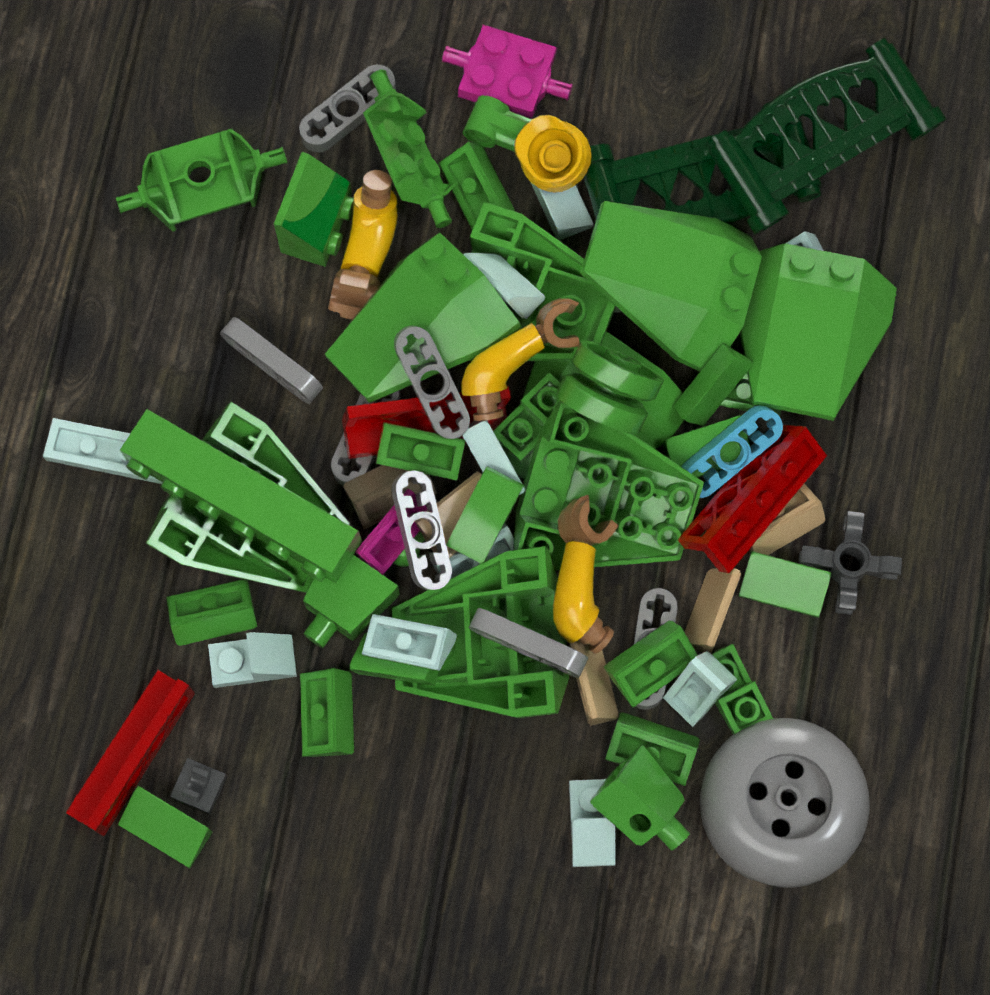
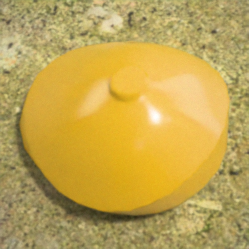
M540 115L532 119L521 129L515 139L514 150L525 176L532 184L544 191L563 192L574 187L583 179L590 166L591 148L587 138L577 127L555 116Z

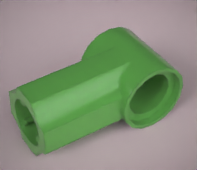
M482 95L478 97L463 130V135L472 143L479 144L482 147L492 148L498 145L515 152V139L518 133L532 119L511 112L505 103L494 97Z

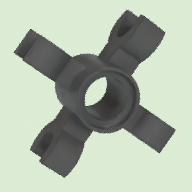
M847 512V517H844L843 541L835 551L813 546H802V551L799 552L798 564L827 570L832 573V579L839 583L835 613L852 615L853 610H856L857 583L864 575L876 576L887 580H897V576L901 575L902 558L871 556L866 545L861 543L864 513ZM843 555L855 557L859 562L860 569L857 571L844 569L840 563V557Z

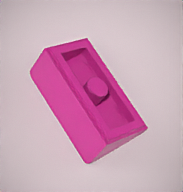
M407 489L403 495L411 496L414 508L406 509L407 516L415 512L427 511L425 505L417 506L416 495L412 490ZM395 506L389 510L355 551L359 559L382 575L405 549ZM415 522L411 526V534L414 538L420 531Z

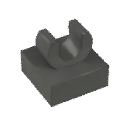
M187 758L170 797L173 800L211 815L228 776L223 772Z

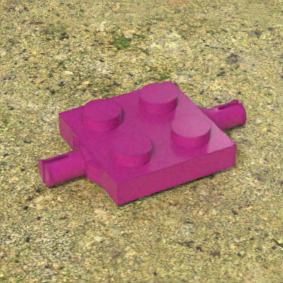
M486 25L482 26L476 44L468 53L446 46L442 57V62L464 68V75L458 88V97L476 102L478 97L482 95L494 97L505 103L511 112L529 119L533 118L538 103L545 97L546 93L568 101L573 84L551 78V67L556 57L557 47Z

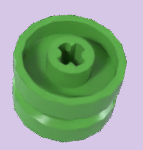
M581 341L572 362L582 374L572 373L564 376L556 393L558 399L576 412L607 427L630 434L639 433L648 416L646 409L639 401H652L656 399L664 382L663 377L650 367L626 354L595 342Z

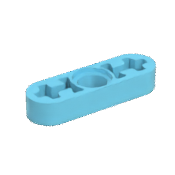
M754 406L684 462L681 467L691 474L695 470L701 473L705 472L703 477L706 482L703 485L700 498L714 493L776 442L783 430L782 420L772 409L766 406ZM760 417L765 421L769 420L767 422L769 430L764 434L759 430L756 431L758 426L755 421ZM742 430L754 442L752 446H749L747 441L739 435ZM730 441L738 442L741 447L738 458L732 462L722 461L720 457L722 446ZM709 457L722 469L719 473L707 461Z

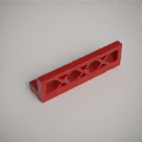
M507 386V389L500 391L501 402L497 403V408L503 409V417L487 420L493 431L507 418L505 406L511 398L509 386ZM459 392L469 413L471 424L474 421L473 413L477 412V407L471 406L470 396H463L462 392ZM450 393L440 401L430 402L429 406L432 410L438 404L444 414V419L439 422L440 426L447 425L453 430L457 427L456 419L461 416L460 412H451L445 400L453 399ZM418 398L347 406L342 418L348 459L378 454L383 422L437 433L433 429Z
M783 425L779 439L722 486L678 538L679 543L684 549L703 551L719 572L730 573L827 457L826 453L805 426ZM705 530H707V531L705 532V534H704L702 537H700V535H701Z
M157 670L66 814L103 837L105 836L195 695L187 683L180 679L176 681Z

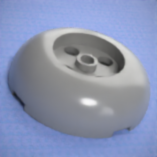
M773 718L760 721L729 737L710 760L700 793V812L703 826L708 839L718 855L742 876L752 881L755 880L781 888L810 885L840 869L861 843L868 824L870 811L869 790L866 778L851 750L828 730L816 724L794 718ZM792 761L799 763L803 768L802 776L798 779L788 777L785 772L787 763ZM753 783H761L766 787L767 795L763 800H755L750 796L749 788ZM782 792H785L786 795L789 792L794 795L795 801L792 803V806H786L781 802L780 795ZM813 798L823 801L826 806L824 814L820 816L811 814L808 810V802ZM781 819L788 823L789 833L787 836L777 837L774 835L771 828L775 820Z

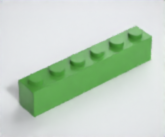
M146 409L120 449V452L128 462L126 468L135 475L145 480L150 475L163 482L160 487L171 496L182 500L184 495L197 502L195 508L207 517L217 520L221 516L232 522L230 528L238 535L250 541L256 536L268 543L265 548L271 554L284 561H287L289 556L303 564L301 567L303 572L320 582L326 577L336 583L362 542L358 530Z

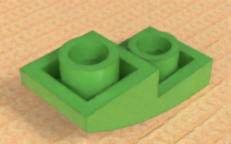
M550 372L520 400V405L493 431L500 445L520 464L534 451L540 430L558 402L561 401L556 395L561 383Z
M487 466L446 546L481 564L484 563L524 485Z
M729 644L711 653L737 679L715 702L732 734H736L742 729L760 721L773 719L755 681H751L734 645Z

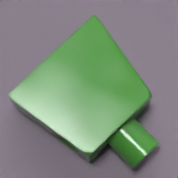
M353 555L336 583L326 577L322 582L313 579L303 602L306 609L316 615V617L303 633L304 636L321 648L325 647L336 630L353 641L370 625L372 614L381 615L400 595L398 585Z
M643 745L614 768L589 801L600 813L639 846L644 845L653 836L657 835L672 851L690 834L674 817L685 801L682 793Z

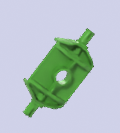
M377 70L371 74L370 78L375 85L378 96L374 98L375 103L363 112L364 117L401 200L420 204L422 208H429L436 228H444L451 224L452 219L443 203V197L458 182L454 180L450 184H444L440 177V168L431 157L425 143V134L416 123L419 118L427 113L426 110L402 93H397L390 83L386 70Z
M229 129L149 153L143 165L141 185L137 186L138 191L116 197L121 213L142 206L144 208L148 207L171 231H176L174 224L250 202L252 207L256 206L262 179L261 172H264L267 168L286 164L287 160L283 147L260 154L259 149L254 150L240 134ZM197 167H206L211 171L210 177L200 183L193 182L189 178L190 173Z

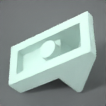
M249 632L246 633L247 639L208 644L214 688L297 677L292 635Z
M706 651L696 656L687 665L663 699L694 727L737 679L711 653Z
M606 779L569 781L573 867L615 866V825L589 802Z

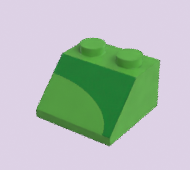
M304 152L300 155L274 221V227L281 253L326 267L330 255L336 256L339 251L343 234L339 233L343 220L349 221L352 217L354 197H352L351 185L348 180L310 154Z

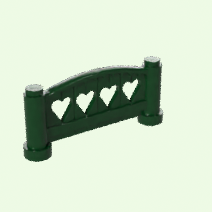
M886 38L877 41L865 50L868 55L866 60L823 71L789 88L762 108L737 135L730 136L728 131L724 130L706 142L710 148L708 150L709 154L750 218L746 222L755 235L760 234L785 218L789 212L782 203V200L903 128H905L912 141H916L947 120L939 106L933 108L894 45L888 43ZM862 80L872 81L875 85L876 112L850 99L848 95L849 88H859ZM832 98L840 99L844 104V130L819 118L816 111L817 107L821 105L828 106ZM801 116L808 117L813 124V149L788 137L785 133V126L787 124L796 125L798 118ZM768 135L777 136L781 142V168L756 156L753 152V144L765 143Z
M800 117L796 125L787 124L785 126V133L788 137L810 148ZM742 128L728 131L730 136H735ZM715 135L619 160H614L611 146L608 144L590 146L591 163L584 176V180L596 219L601 203L604 201L633 205L640 182L644 183L665 202L663 210L717 218L727 224L749 217L734 192L726 190L722 195L715 196L708 189L715 162L708 152L710 148L706 142ZM768 135L765 143L753 144V152L762 159L781 168V142L777 136ZM678 172L702 191L703 198L694 202L688 199L681 206L672 203L670 196ZM820 178L793 193V195L797 196L799 202H808L821 196L820 188L822 187Z

